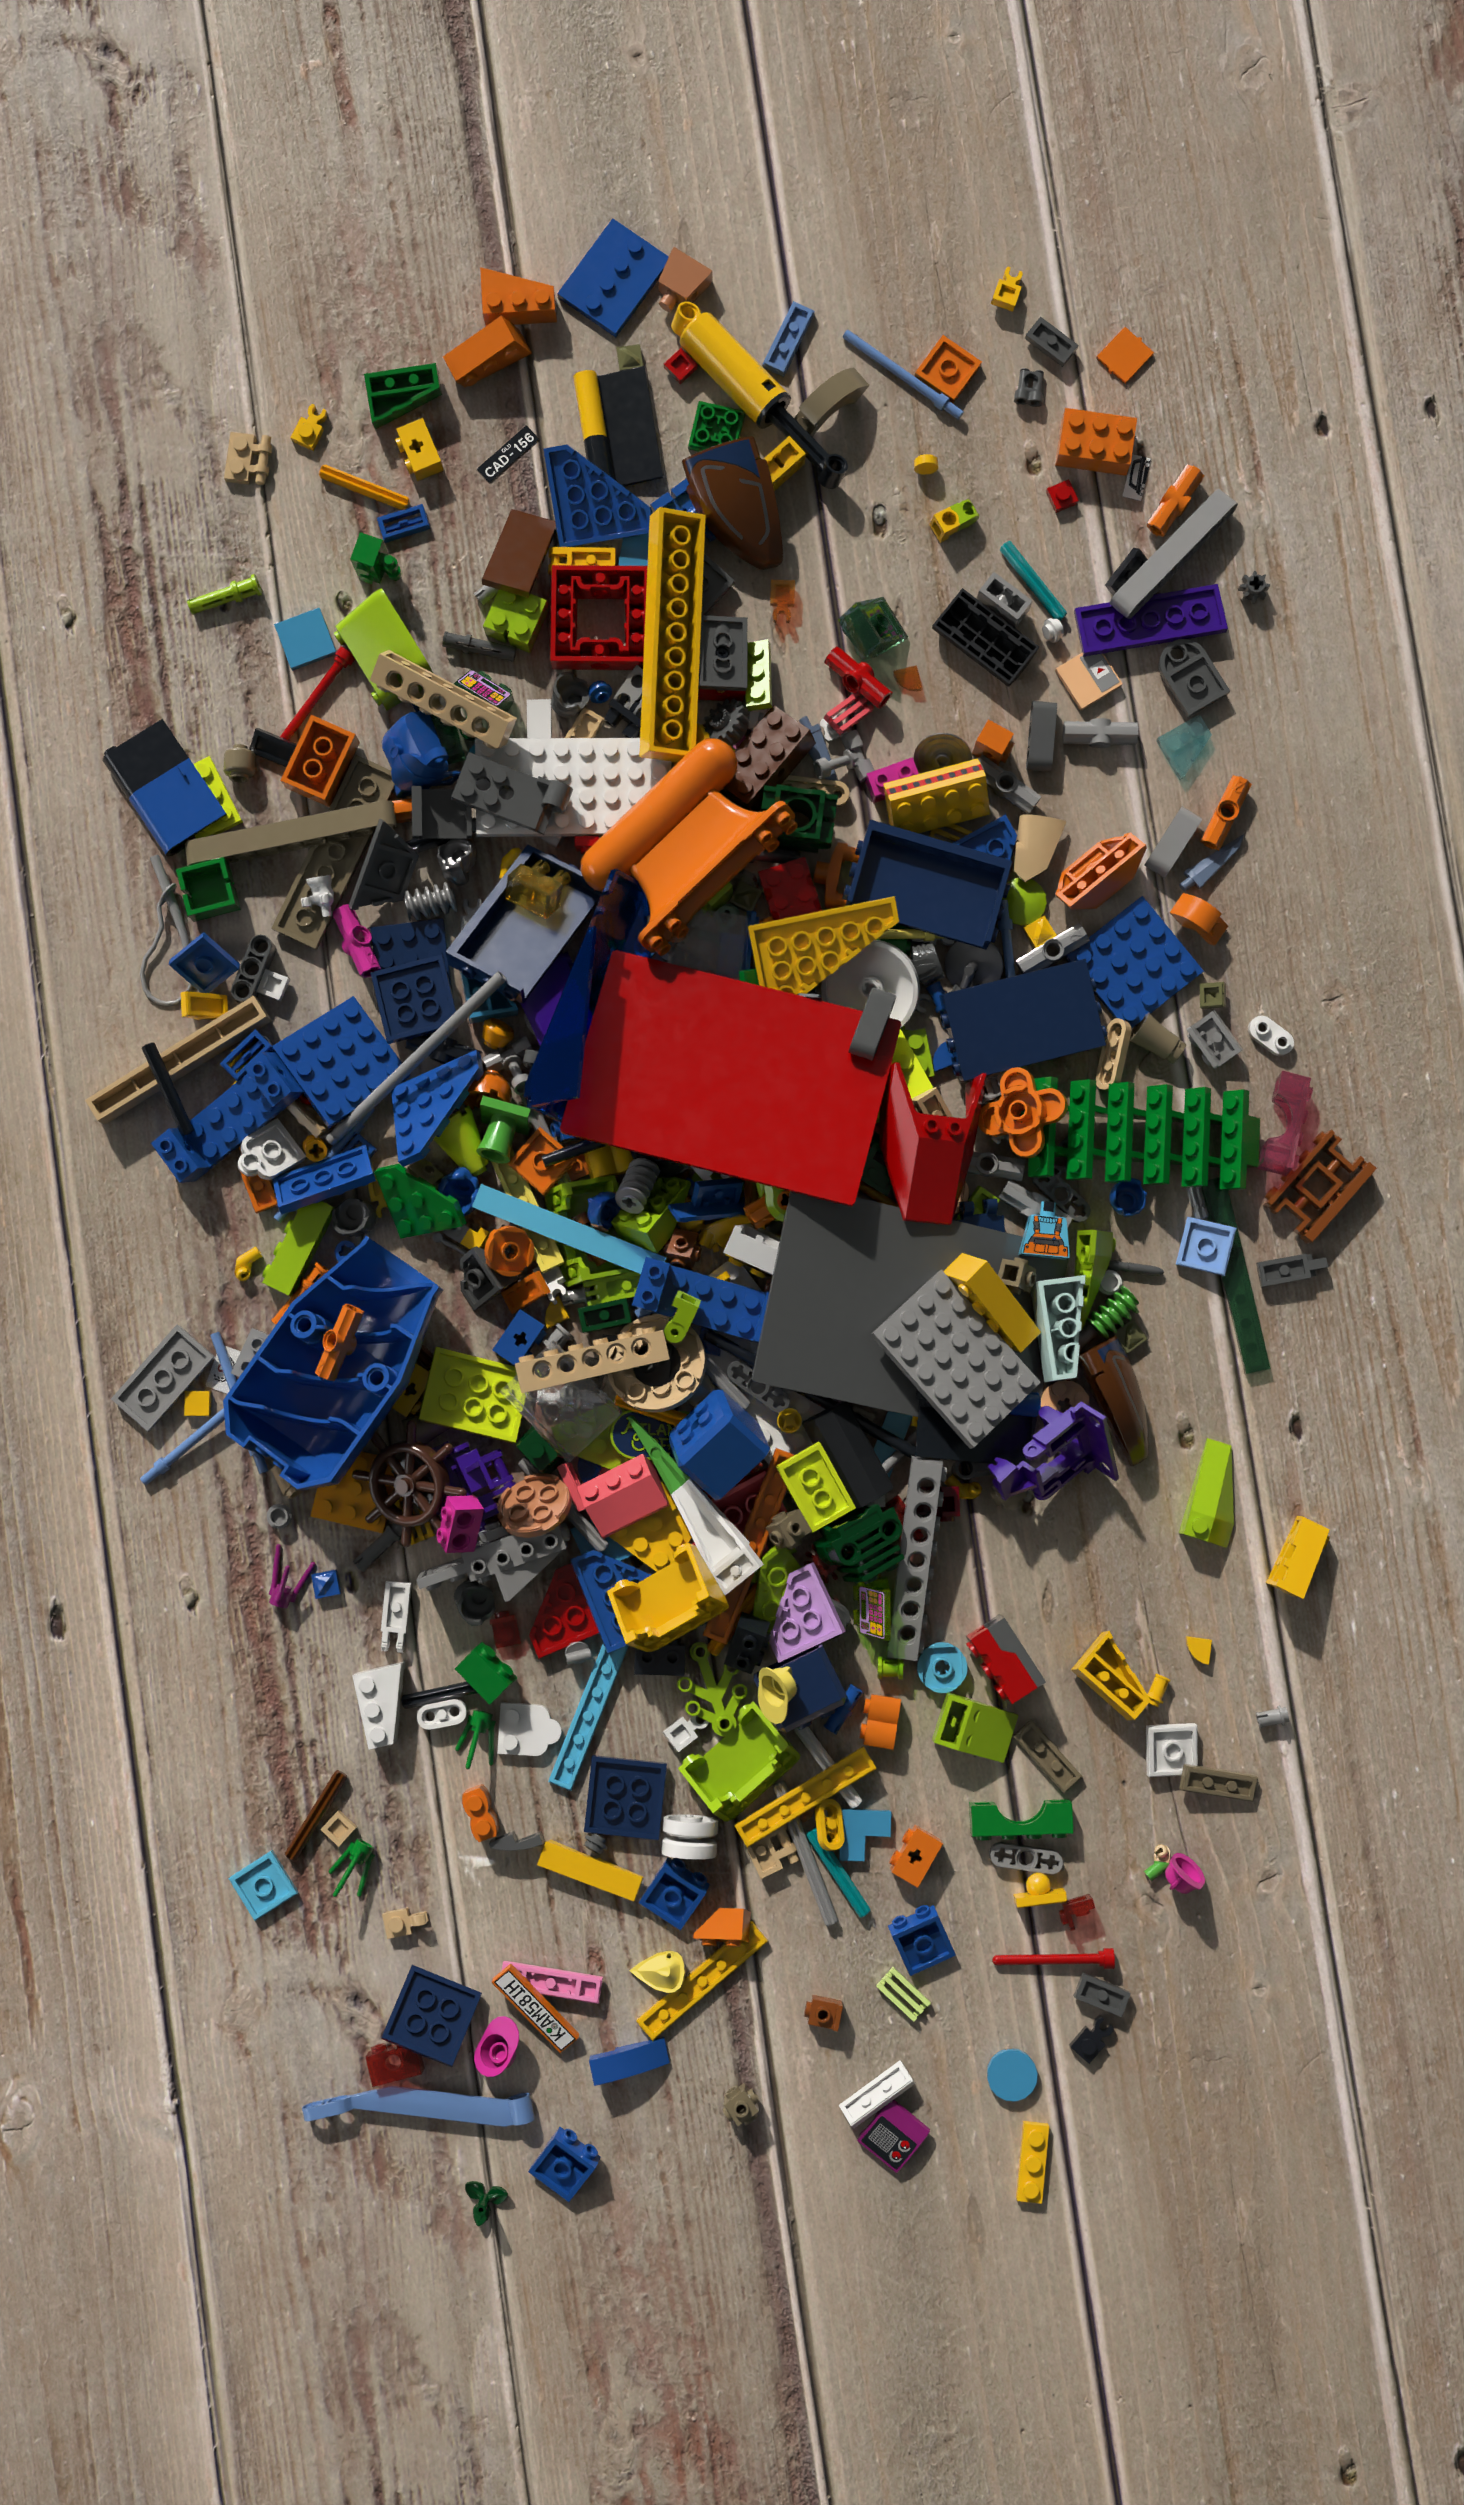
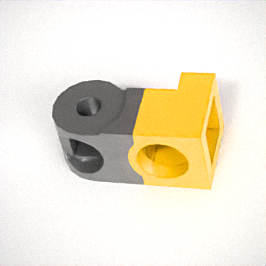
M466 1224L462 1227L443 1230L447 1236L470 1250L475 1246L484 1249L490 1232L482 1227L477 1233L467 1227Z

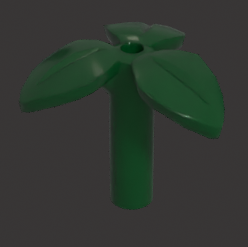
M470 2181L465 2184L467 2195L471 2199H479V2202L473 2207L474 2221L479 2227L490 2217L491 2208L489 2201L497 2205L501 2204L507 2199L508 2192L502 2187L492 2186L486 2194L484 2184L478 2181Z

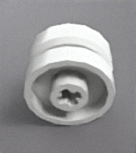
M690 1814L664 1816L663 1831L672 1836L666 1837L662 1841L663 1855L680 1859H712L716 1857L717 1842L709 1837L718 1834V1819Z

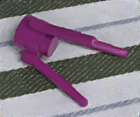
M277 1544L272 1583L269 1595H271L269 1603L277 1607L288 1608L290 1602L295 1603L297 1594L315 1567V1562H311L295 1589L291 1592L292 1588L286 1585L290 1570L289 1565L285 1567L281 1583L277 1584L281 1545Z

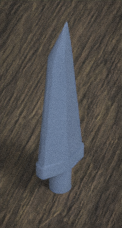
M807 716L799 719V723L810 729L816 742L808 752L813 761L823 757L830 761L831 757L820 725L812 726ZM835 769L831 770V775L826 777V780L838 781Z
M1244 834L1185 870L1184 875L1187 879L1179 884L1180 888L1186 892L1193 885L1198 889L1205 886V883L1240 849Z

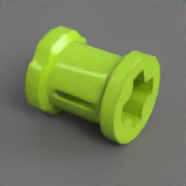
M878 1657L877 1678L898 1677L899 1680H903V1659H883Z

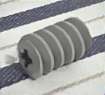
M444 882L443 890H440L438 885L435 884L433 892H430L427 886L424 888V894H421L418 888L415 889L414 896H411L408 890L405 891V905L409 921H411L412 914L416 920H420L421 912L426 918H429L431 910L435 916H439L440 908H442L445 914H448L450 906L455 912H458L454 889L450 888L446 882Z
M637 1158L630 1162L615 1195L616 1203L624 1211L633 1214L643 1211L647 1198L650 1196V1191H652L657 1176L660 1173V1168L656 1163L645 1158Z

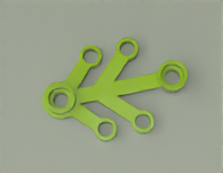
M695 1642L689 1648V1655L692 1660L698 1662L707 1689L692 1683V1680L685 1676L678 1679L677 1688L682 1692H690L712 1703L715 1713L701 1708L700 1704L693 1700L686 1703L685 1712L690 1716H698L710 1722L713 1731L717 1735L729 1736L736 1729L734 1713L741 1699L746 1697L748 1690L743 1684H735L732 1687V1697L724 1709L722 1698L733 1675L737 1674L739 1670L735 1669V1671L729 1672L727 1665H724L723 1674L716 1686L707 1659L710 1655L707 1649L708 1645L703 1642ZM699 1647L704 1649V1655L701 1657L696 1655V1649ZM684 1679L689 1682V1686L686 1689H682L680 1686L681 1681ZM737 1687L744 1689L743 1695H736L735 1690ZM692 1703L697 1706V1710L694 1713H690L688 1710L689 1705ZM727 1719L729 1723L728 1727L724 1729L721 1728V1720Z

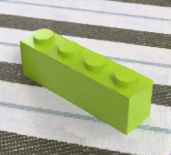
M320 1201L296 1210L297 1214L294 1220H290L284 1230L286 1236L283 1242H279L274 1249L273 1255H275L272 1264H268L263 1271L262 1277L264 1280L262 1283L288 1296H292L296 1292L332 1221L334 1207Z

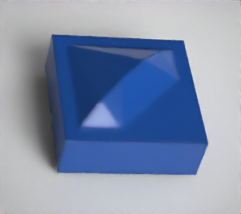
M337 1569L311 1574L315 1599L341 1594Z

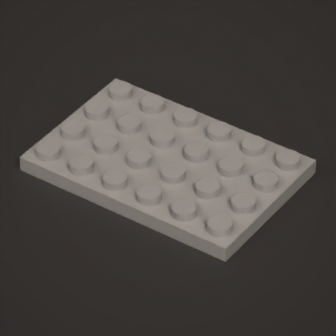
M942 1269L870 1334L970 1449L974 1448L1041 1383L1001 1336L987 1325L986 1319L973 1309L972 1303L959 1291Z

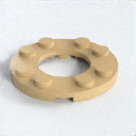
M661 1314L644 1316L629 1323L620 1333L632 1332L633 1336L642 1334L641 1329L656 1326L657 1331L663 1330L664 1332L666 1323L671 1317ZM691 1326L684 1339L679 1343L669 1342L665 1338L666 1343L673 1345L681 1357L679 1371L667 1384L655 1387L645 1385L636 1378L633 1368L607 1374L614 1391L626 1404L645 1412H663L682 1405L695 1394L705 1375L706 1352L701 1339ZM642 1340L637 1341L634 1344L635 1353L637 1354L647 1344ZM613 1346L609 1350V1356L612 1360L618 1361L622 1358L623 1351L619 1346Z

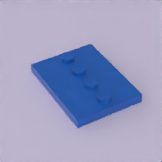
M612 218L559 290L557 296L561 301L599 327L617 337L659 280L669 256Z

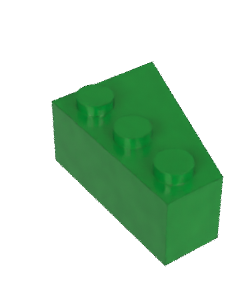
M436 363L364 374L371 421L375 430L442 395Z

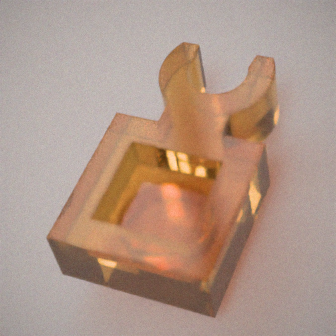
M771 579L770 606L777 607L773 611V622L777 623V616L784 614L786 616V623L789 624L791 612L787 607H794L795 580Z

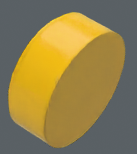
M924 454L914 460V471L918 474H932L938 470V458L934 455Z

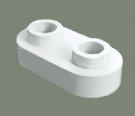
M1257 1016L1248 1025L1249 1036L1272 1054L1284 1056L1292 1050L1294 1046L1292 1035L1270 1018ZM1259 1024L1265 1025V1032H1261L1258 1029ZM1278 1039L1285 1040L1286 1044L1284 1047L1278 1044Z
M449 1699L426 1704L419 1709L417 1721L422 1728L427 1730L456 1725L466 1718L467 1706L460 1699ZM452 1707H457L459 1709V1714L457 1716L452 1715ZM431 1711L434 1713V1720L427 1719V1712Z

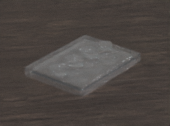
M700 909L686 925L689 928L688 933L681 939H678L676 936L671 939V949L669 950L667 963L740 981L739 971L742 970L749 916Z
M553 1340L534 1359L544 1357L543 1352L554 1349H558L559 1353L565 1351ZM569 1357L563 1358L559 1364L560 1369L564 1372L571 1371L574 1367L573 1360ZM545 1363L537 1364L535 1374L540 1378L546 1377L549 1374L548 1365ZM516 1375L499 1391L568 1463L622 1414L618 1406L591 1378L521 1393Z

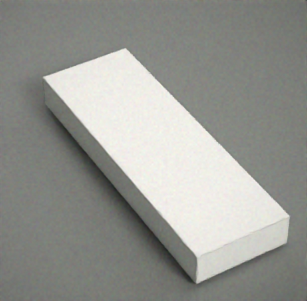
M898 2061L842 2102L839 2107L851 2127L856 2128L916 2083L904 2064Z

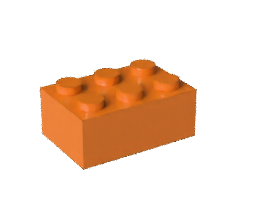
M1065 408L1061 420L1055 466L1126 476L1131 465L1137 418Z
M311 715L280 781L285 788L330 808L360 741L356 734Z

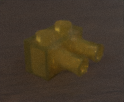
M538 860L531 868L520 864L507 877L505 899L547 919L559 908L562 888L570 883V875L567 872L564 873V870H559L552 878L545 876L549 873L550 866L546 861L543 863V860Z

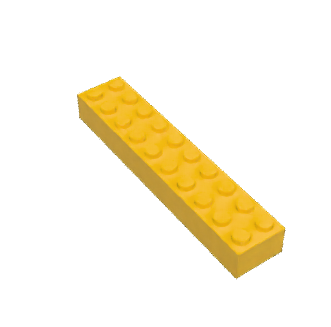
M659 507L650 515L639 757L679 762L696 746L706 515Z

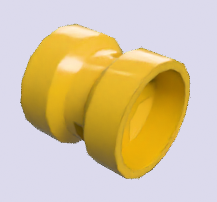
M787 1408L778 1414L777 1425L781 1431L793 1433L800 1428L802 1418L797 1410Z

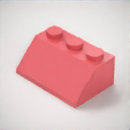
M644 1454L577 1487L584 1508L603 1539L670 1506L654 1464Z

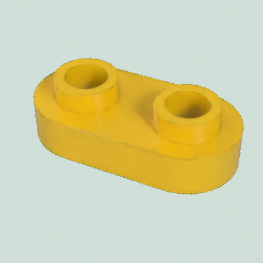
M826 1799L815 1808L817 1838L822 1849L834 1851L842 1847L845 1839L842 1810L837 1801ZM824 1809L827 1810L828 1817L825 1816ZM827 1834H828V1835L830 1836V1838H831V1841H830V1842H828V1840H827Z

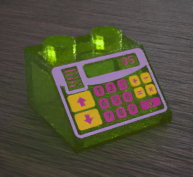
M878 1577V1579L869 1584H864V1582L857 1583V1586H853V1601H858V1610H853V1625H858L860 1634L891 1641L890 1588L888 1578Z

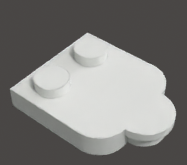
M277 1118L243 1139L241 1145L242 1155L238 1160V1169L246 1176L258 1175L262 1179L272 1180L305 1161L306 1155Z
M501 1702L497 1754L539 1756L547 1750L549 1744L558 1741L562 1732L561 1726L556 1720L550 1719V1712L543 1705Z

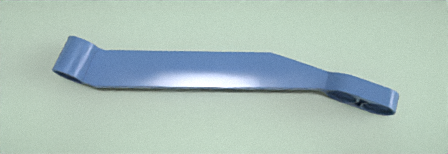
M388 2086L353 2095H342L320 2100L302 2107L304 2121L331 2117L352 2109L503 2127L524 2125L535 2120L531 2097L528 2092L519 2093L507 2099Z

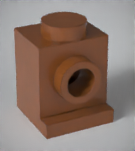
M812 1995L811 2002L806 2001L804 2017H808L809 2025L833 2029V2031L838 2032L843 2008L842 2001ZM821 2010H825L828 2013L825 2018L818 2016Z

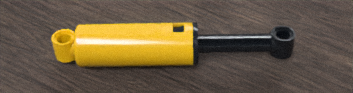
M681 302L671 324L673 332L681 336L679 341L681 347L760 429H765L774 424L786 437L790 436L806 453L805 457L817 468V478L823 487L828 489L837 488L848 469V463L845 458L838 454L829 455L786 410L790 404L791 396L711 313L704 312L701 314L700 309L694 303Z

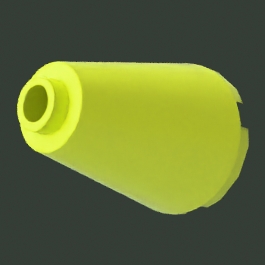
M467 1106L465 1107L466 1113L462 1114L459 1110L448 1117L450 1122L440 1137L435 1136L433 1140L459 1167L467 1168L476 1177L487 1170L485 1166L489 1162L476 1152L481 1143V1138L472 1110Z

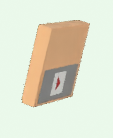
M1081 653L1055 670L1080 711L1117 690L1123 684L1104 654L1083 657Z

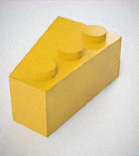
M1110 1631L1102 1632L1073 1666L1071 1671L1126 1720H1135L1151 1700L1137 1676L1127 1664L1125 1656L1120 1652Z

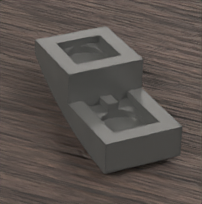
M514 1830L491 1839L489 1846L497 1850H523L542 1845L545 1839L542 1831L518 1840Z

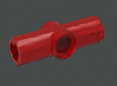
M837 646L826 657L824 663L842 677L845 688L851 693H861L879 709L885 706L891 698L893 692L874 677L872 667L866 662L857 663Z

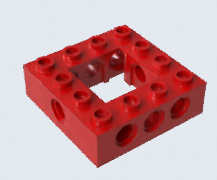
M552 565L550 661L553 670H633L636 665L643 669L647 566ZM578 599H624L626 623H624L625 646L619 638L609 637V640H590V637H583L577 640Z

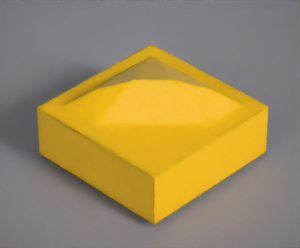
M1045 915L1023 928L1034 949L1043 945L1048 939L1057 936Z

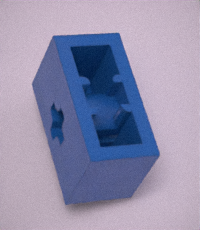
M520 1309L492 1350L515 1365V1363H519V1357L533 1354L530 1350L535 1343L540 1345L547 1334L544 1331L546 1326ZM524 1333L527 1334L525 1336L527 1343L517 1346L518 1340L516 1336H522Z

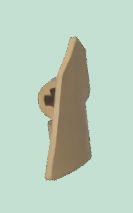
M1028 814L1019 816L1018 836L1014 847L1013 863L1014 873L1024 882L1047 870L1066 825L1065 820Z

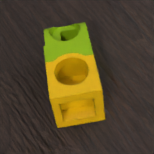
M966 499L934 514L930 527L938 541L942 543L952 534L975 523L980 516L971 500Z

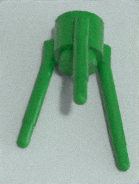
M473 1710V1714L468 1717L467 1724L455 1748L456 1751L460 1750L472 1726L471 1730L474 1731L467 1757L466 1769L471 1767L479 1734H486L487 1729L489 1765L492 1766L494 1764V1727L496 1721L492 1720L493 1714Z
M356 1839L355 1843L351 1842L348 1849L329 1869V1874H332L350 1855L349 1859L352 1861L337 1885L333 1897L338 1896L356 1864L363 1865L366 1862L357 1892L358 1897L362 1896L369 1869L375 1857V1854L372 1853L374 1850L372 1845L361 1839Z

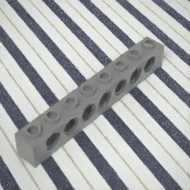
M912 1456L900 1544L901 1550L899 1551V1554H903L905 1559L898 1562L899 1566L897 1567L887 1644V1657L917 1661L918 1653L923 1654L924 1639L920 1638L921 1629L926 1630L927 1614H923L924 1605H929L931 1590L926 1589L928 1580L932 1581L934 1566L930 1565L931 1556L936 1555L937 1541H933L934 1531L939 1532L940 1517L936 1516L937 1507H942L944 1492H939L940 1482H945L947 1467H943L942 1460L915 1456ZM926 1479L934 1483L933 1487L927 1491L920 1488V1483ZM921 1504H926L930 1507V1511L926 1515H920L916 1511L917 1507ZM917 1529H924L927 1535L924 1539H916L913 1533ZM913 1554L923 1555L924 1560L919 1564L912 1563L910 1558ZM917 1578L921 1583L917 1588H910L907 1585L908 1580ZM907 1603H915L918 1607L916 1611L910 1613L904 1610V1606ZM905 1627H910L914 1630L913 1635L909 1637L903 1636L900 1632Z

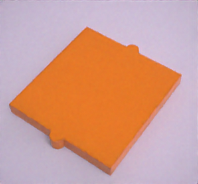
M1124 327L1097 355L1096 359L1109 369L1108 372L1110 374L1113 373L1126 384L1153 356L1154 352L1142 342L1141 337L1137 338L1130 330Z

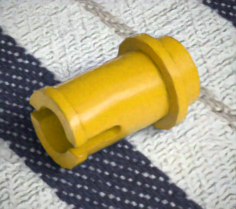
M1155 1674L1147 1694L1151 1700L1148 1704L1158 1708L1160 1703L1163 1704L1162 1698L1171 1681L1170 1679Z

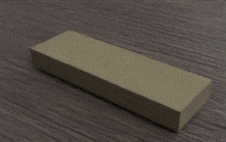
M1032 1719L1013 1735L1064 1794L1083 1777Z
M1184 1764L1179 1789L1254 1802L1258 1777L1252 1774Z

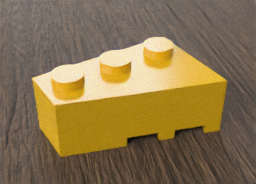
M1297 1516L1266 1583L1291 1596L1304 1599L1313 1573L1318 1566L1322 1549H1325L1329 1542L1330 1536L1328 1534L1330 1529L1303 1516Z

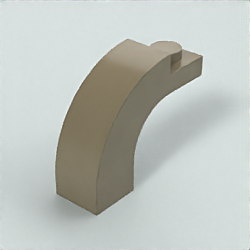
M855 368L845 369L829 378L812 392L799 406L800 411L794 419L813 437L833 413L845 405L855 404L870 385Z

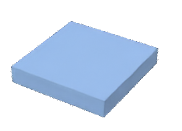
M1187 1217L1176 1265L1225 1276L1237 1228Z

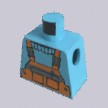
M1041 1201L1040 1215H1030L1028 1217L1019 1255L1063 1260L1069 1258L1067 1220L1064 1217H1055V1202Z

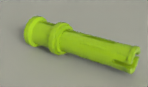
M252 574L251 578L239 582L234 580L228 587L188 599L187 603L192 615H195L196 613L234 600L240 603L243 602L244 598L256 594L261 596L262 590L256 575Z

